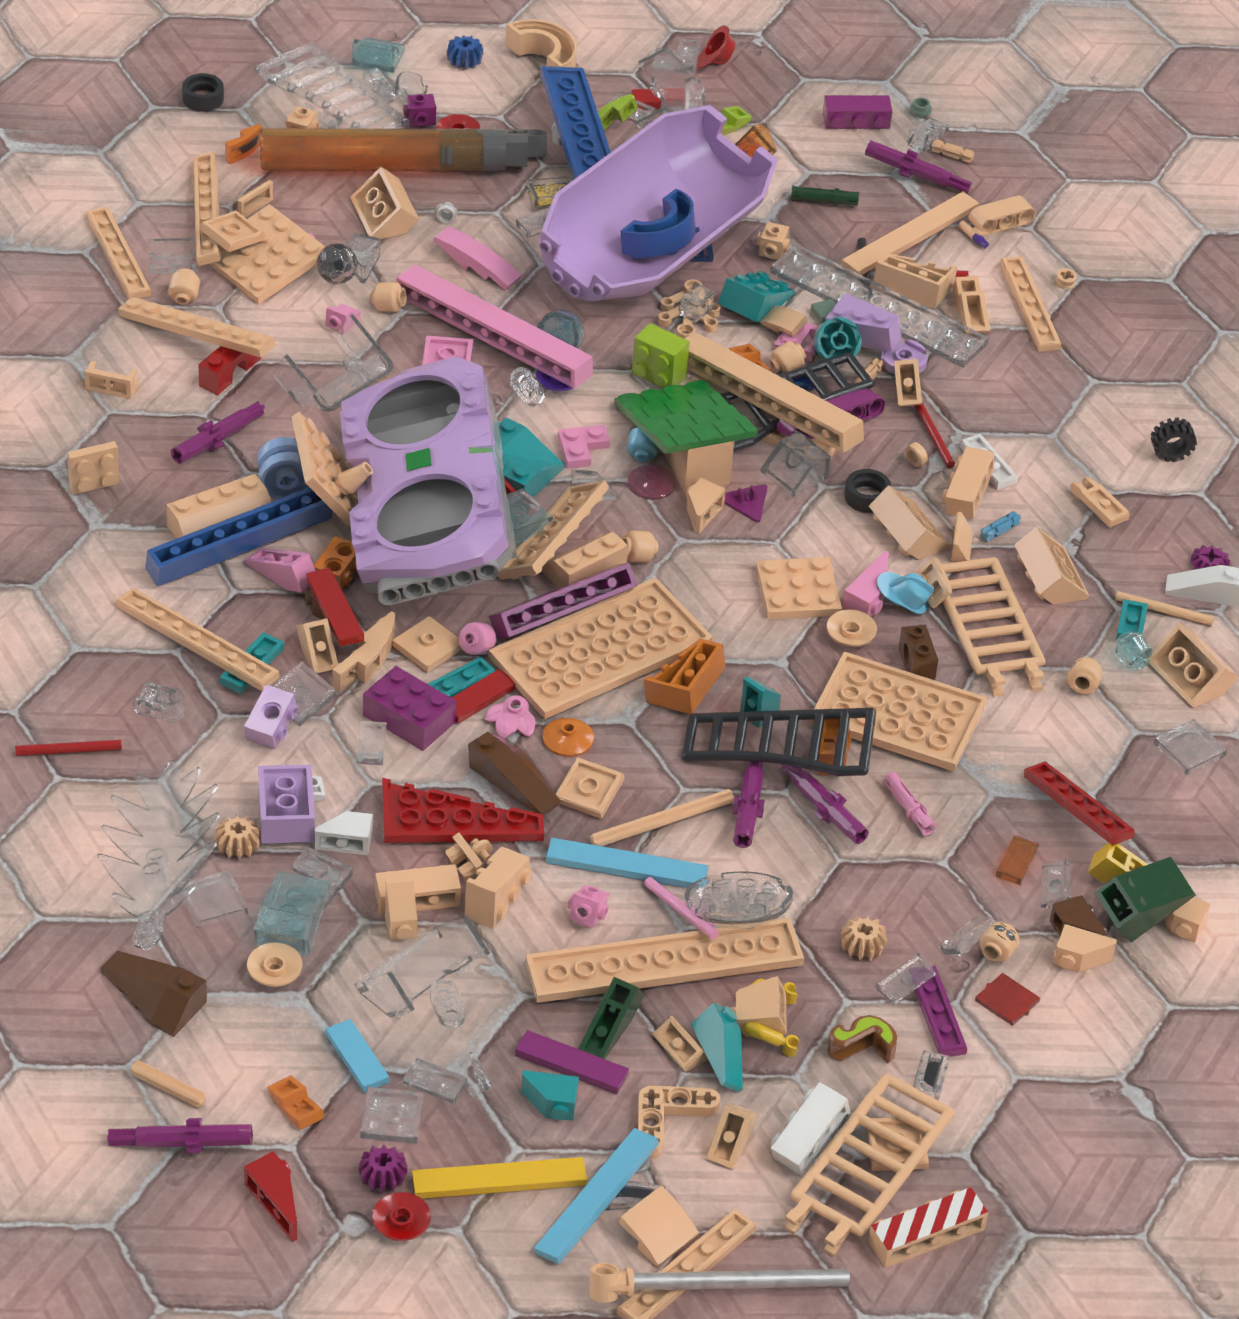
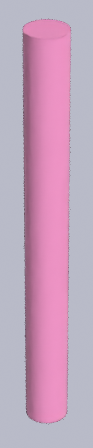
M652 877L645 880L644 885L710 939L713 940L718 936L719 931Z

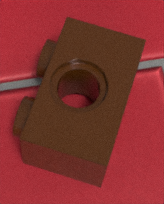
M927 626L901 627L898 649L906 671L935 680L938 657Z

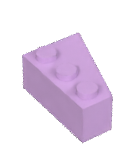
M847 293L843 295L826 317V320L843 317L854 322L862 338L861 347L892 352L902 339L898 315Z

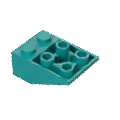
M763 271L747 273L745 275L737 274L734 277L726 278L718 304L755 322L762 321L774 306H782L789 300L796 290L789 288V284L784 281H775L769 278L770 275Z

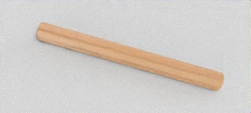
M727 789L594 833L590 836V841L592 845L605 846L731 804L734 801L732 791Z

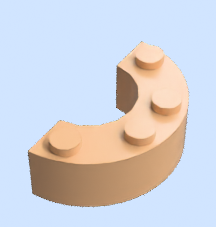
M519 20L506 24L505 45L518 56L538 54L547 58L546 67L576 68L577 44L571 33L563 27L542 20Z

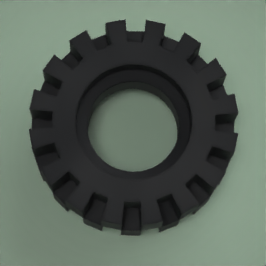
M1175 417L1174 421H1172L1171 418H1168L1167 423L1161 421L1159 423L1160 427L1155 426V432H1151V442L1155 454L1161 460L1164 458L1166 462H1169L1170 459H1172V462H1177L1179 457L1180 460L1185 459V454L1189 457L1191 455L1190 450L1194 451L1196 449V436L1190 422H1187L1186 419L1182 418L1180 421L1178 417ZM1181 437L1177 441L1167 442L1172 438Z

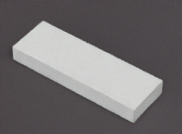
M981 434L960 440L959 447L963 451H965L967 446L994 452V471L989 482L996 490L1017 484L1018 476Z

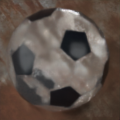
M340 243L329 244L324 247L319 253L316 263L320 276L332 284H343L351 280L357 271L358 265L356 255L352 249Z

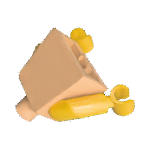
M777 976L767 980L757 979L749 986L738 989L736 992V1006L729 1008L735 1012L737 1016L736 1021L743 1035L766 1041L777 1047L782 1045V1052L788 1057L796 1055L799 1044L798 1037L795 1035L783 1037V1034H787L786 1004H794L798 997V994L795 992V984L788 982L783 987Z

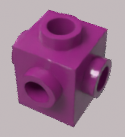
M433 94L407 96V105H403V116L408 118L410 127L436 125L437 107Z

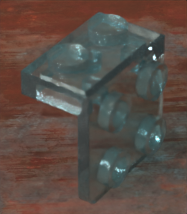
M373 38L354 39L352 43V65L394 73L405 51V46Z

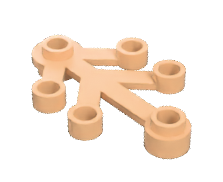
M691 279L685 282L681 292L661 299L660 308L664 312L659 313L658 324L662 327H668L671 325L672 319L684 314L683 324L678 325L676 335L685 338L695 332V327L692 325L695 315L704 323L705 331L715 332L718 329L716 317L720 315L721 307L704 295L705 289L700 281ZM687 299L686 303L674 308V304ZM696 300L707 308L706 312L696 305Z

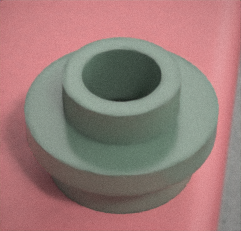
M919 97L911 103L910 111L917 117H925L931 113L932 106L928 99Z

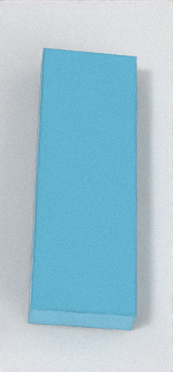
M351 1019L326 1028L325 1035L364 1093L389 1083L388 1074Z

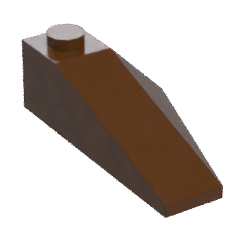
M486 732L468 744L469 768L533 812L543 814L544 816L560 805V799L526 751L510 740Z
M116 951L101 967V972L120 992H124L129 997L131 1004L143 1012L146 1020L152 1026L172 1037H175L207 1003L206 980L184 968L121 951Z

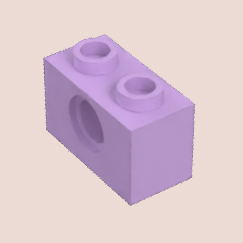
M265 685L244 725L247 740L276 749L279 741H283L286 737L287 726L290 720H294L298 713L295 695Z

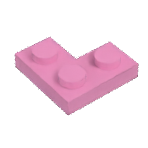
M605 425L558 429V440L567 469L591 466L589 450L609 448L610 439Z

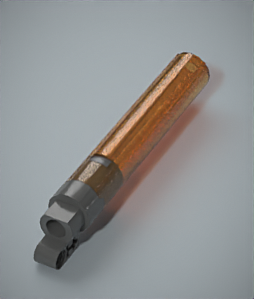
M262 128L260 130V163L263 171H377L382 167L387 171L505 172V167H527L528 157H542L546 155L547 132L538 129H511L505 131V129Z

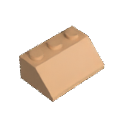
M382 167L350 197L369 238L372 240L404 235L419 221L399 178Z
M888 485L869 505L875 513L873 518L881 526L887 528L885 533L893 541L899 543L897 547L905 556L912 555L917 559H923L947 551L952 547L916 502Z
M1037 526L1015 544L1019 553L1017 558L1026 567L1027 571L1025 574L1034 583V592L1041 600L1046 599L1055 605L1086 600L1090 597L1065 547Z
M614 532L597 535L554 556L543 565L541 572L559 588L612 566L627 563L628 545Z
M1180 622L1146 658L1151 666L1193 708L1222 696L1239 678L1193 630Z

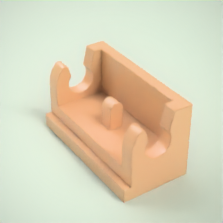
M90 362L85 370V390L127 399L132 398L139 385V378L136 377L138 370L133 369L130 375L127 376L94 369L97 362Z

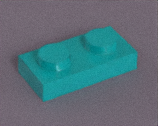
M1123 599L1116 640L1141 645L1148 604Z

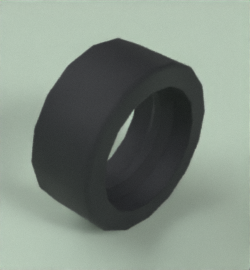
M199 73L191 75L183 81L182 101L185 106L195 111L207 112L215 110L224 102V84L220 78L212 74ZM207 90L211 91L212 93L204 95L196 94L193 92Z
M873 469L856 470L849 474L846 479L845 501L854 510L863 513H874L869 505L888 485L891 486V482L880 471ZM871 487L877 489L880 493L865 495L855 489Z

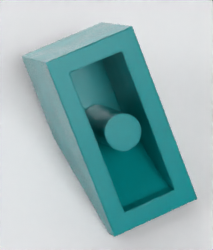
M750 677L743 679L740 712L779 710L781 694L761 681ZM763 721L750 722L758 728L763 725Z
M523 1070L521 1093L545 1118L574 1121L579 1077Z

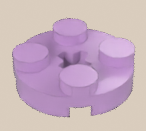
M905 339V343H898L892 352L882 350L881 360L884 362L883 369L892 374H895L894 361L918 359L919 374L927 366L928 356L926 355V349L916 341Z

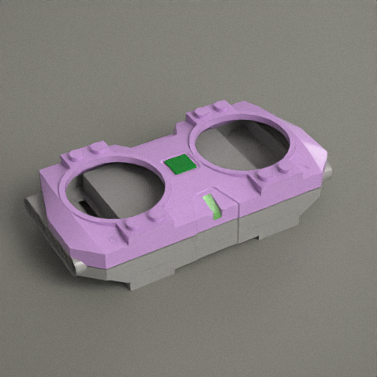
M455 356L412 367L371 387L362 389L357 394L341 402L342 439L349 467L351 469L363 462H367L373 470V474L357 490L358 504L349 511L352 545L356 554L357 571L366 593H378L380 603L394 605L490 581L498 576L499 571L510 559L517 558L513 523L511 521L504 481L500 427L495 413L491 390L481 365Z

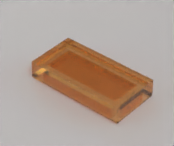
M1014 835L996 871L995 877L1021 885L1038 851L1039 844Z

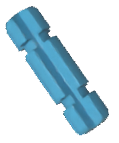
M1016 511L1008 513L1006 516L980 530V537L985 542L994 539L1011 529V527L1013 528L1020 524L1021 516Z

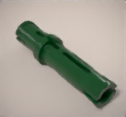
M792 185L791 200L833 203V206H838V204L858 206L859 192L839 190V188L832 190Z

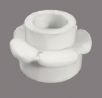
M450 202L440 203L436 207V216L441 223L449 224L458 215L457 208H454V205Z

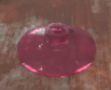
M644 465L634 469L629 474L628 486L635 495L641 498L657 500L665 498L674 492L676 479L664 467Z

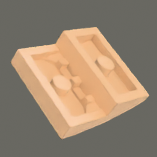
M662 1185L623 1214L619 1220V1224L639 1242L637 1249L657 1268L699 1235L689 1216Z

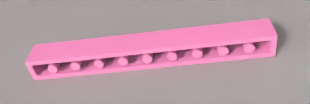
M417 265L412 266L396 277L397 282L406 291V301L574 389L593 375V356Z

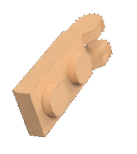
M1087 476L1083 478L1082 484L1078 481L1071 483L1070 488L1073 495L1085 503L1109 528L1129 520V511L1092 477Z

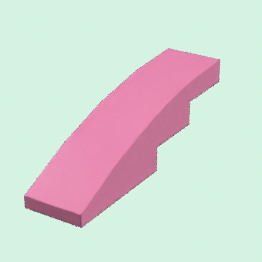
M450 226L433 239L465 270L471 267L485 281L491 278L504 291L519 281L522 276L506 260L487 246Z

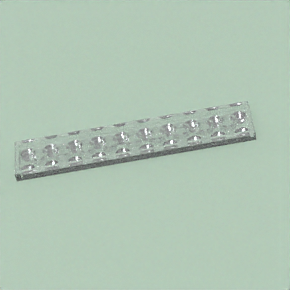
M795 244L771 265V274L824 300L832 299L837 304L843 295L847 293L898 315L901 338L916 341L924 346L926 350L962 368L988 345L989 337L798 244Z

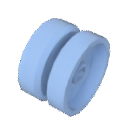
M275 438L260 448L257 454L260 480L267 488L269 496L281 499L309 488L304 480L296 438Z

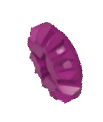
M1202 545L1200 549H1194L1191 555V564L1195 569L1218 565L1229 566V554L1223 552L1222 548L1216 549L1213 545L1210 547ZM1208 557L1213 558L1212 563H1210V560H1209Z

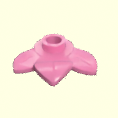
M510 696L504 703L493 705L488 709L485 716V721L496 723L498 736L504 738L516 732L517 729L524 736L531 737L535 729V718L528 711V702L522 696ZM520 705V707L517 709H514L511 706Z

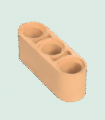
M1019 195L974 208L969 214V221L985 236L1026 225L1035 218L1036 211L1023 196Z

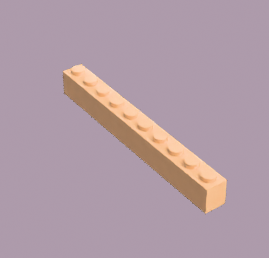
M697 332L684 338L690 341L688 370L842 453L864 441L863 420Z

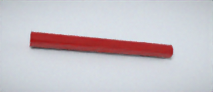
M923 402L922 405H915L914 407L948 469L953 468L955 462Z
M121 740L15 746L16 756L122 750Z

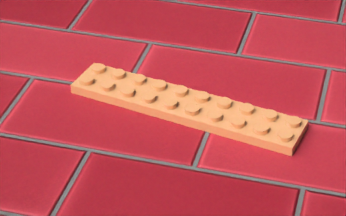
M790 918L715 928L719 931V934L713 940L699 930L526 954L525 962L536 1001L540 1003L604 994L613 977L639 988H647L802 966L804 964V956Z

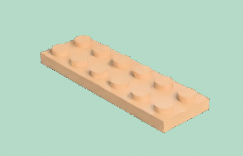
M601 480L568 487L517 546V558L510 559L499 571V579L511 578L514 580L521 576H535L539 574L543 569V565L554 557V552L566 543V538L571 532L579 527L582 519L587 517L594 505L603 499V495L609 489L606 481Z

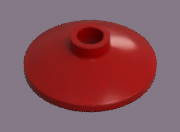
M463 114L445 116L438 121L436 126L438 135L440 132H477V129H481L476 119Z
M396 1192L384 1196L376 1203L372 1213V1220L376 1230L384 1237L395 1241H408L419 1237L427 1230L431 1220V1213L427 1203L419 1196L407 1192Z

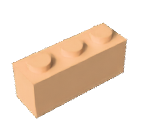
M966 446L963 455H959L957 459L956 472L951 473L949 489L944 490L942 503H945L946 514L956 516L958 512H962L965 518L974 519L994 471V452Z
M456 864L375 873V893L380 915H385V880L413 877L417 911L460 906L461 886Z

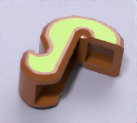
M872 1015L860 1016L853 1021L849 1030H845L843 1025H837L832 1028L828 1040V1054L833 1059L843 1061L872 1045L876 1052L887 1063H890L895 1057L897 1034L894 1028L881 1017Z

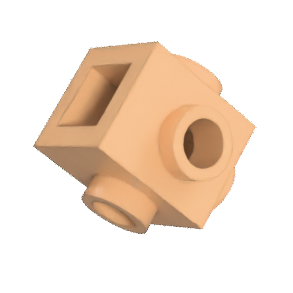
M296 106L292 114H289L286 119V139L308 144L312 136L318 133L320 122L317 121V111Z
M767 222L763 233L759 232L756 245L759 246V256L781 260L784 252H788L791 239H788L789 226Z

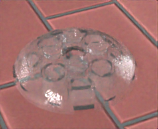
M748 871L721 873V878L710 881L708 877L701 878L692 883L684 894L686 907L696 918L713 926L731 929H753L770 923L781 917L790 908L793 901V890L790 885H782V879L769 874Z

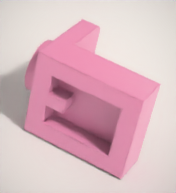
M341 303L336 308L332 306L326 308V326L345 334L361 317V311Z

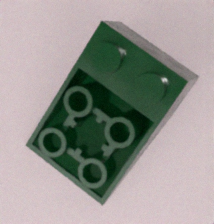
M1172 857L1117 875L1095 891L1096 896L1116 928L1131 943L1196 896Z

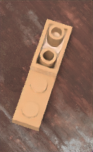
M391 611L385 617L380 618L369 630L364 631V641L358 642V649H355L348 658L334 667L332 671L333 689L342 692L356 679L365 684L381 668L392 648V640L395 635L394 612Z

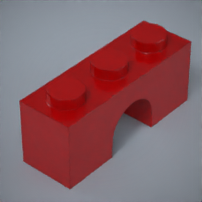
M220 346L198 364L199 386L218 396L232 384V376L236 366L248 371L261 358Z

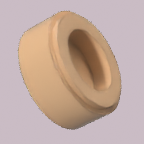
M913 442L906 447V458L913 466L920 467L927 463V453L919 443Z

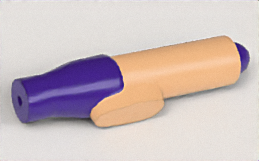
M965 221L958 222V228L969 236L973 242L984 249L989 246V243L984 239L983 233L979 229L972 228Z

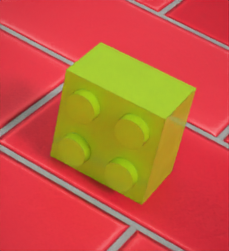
M649 323L634 338L632 374L661 388L679 385L687 377L690 341Z

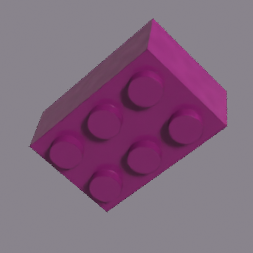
M395 666L363 693V716L424 751L456 723V700Z

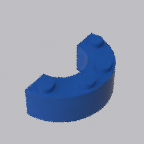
M679 189L673 190L662 199L663 218L643 222L633 220L620 230L622 254L632 256L634 259L657 257L666 254L673 255L690 243L695 235L696 227L694 204L689 195Z

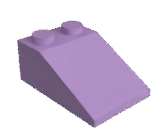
M311 764L258 766L261 843L315 842V811Z

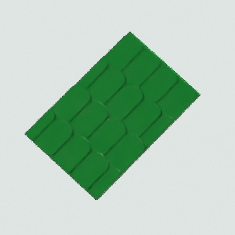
M691 381L683 386L670 385L662 390L648 389L640 394L626 393L614 398V405L663 451L684 493L687 492L690 485H694L700 478L718 486L729 485L734 441L757 437L758 430L746 416H742L733 405H729L719 392L714 391L706 381Z

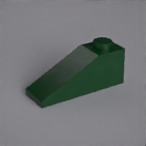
M613 977L578 1048L579 1050L606 1059L631 1023L644 997L639 987Z

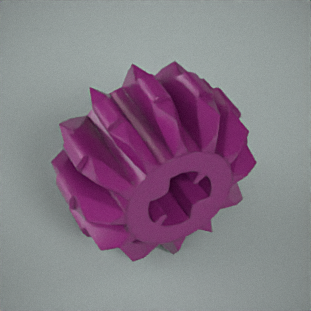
M383 1144L378 1149L372 1145L370 1152H363L358 1172H360L362 1184H368L370 1191L379 1188L381 1193H383L388 1188L394 1192L396 1185H403L408 1172V1165H406L404 1153H397L396 1146L387 1149L385 1144Z

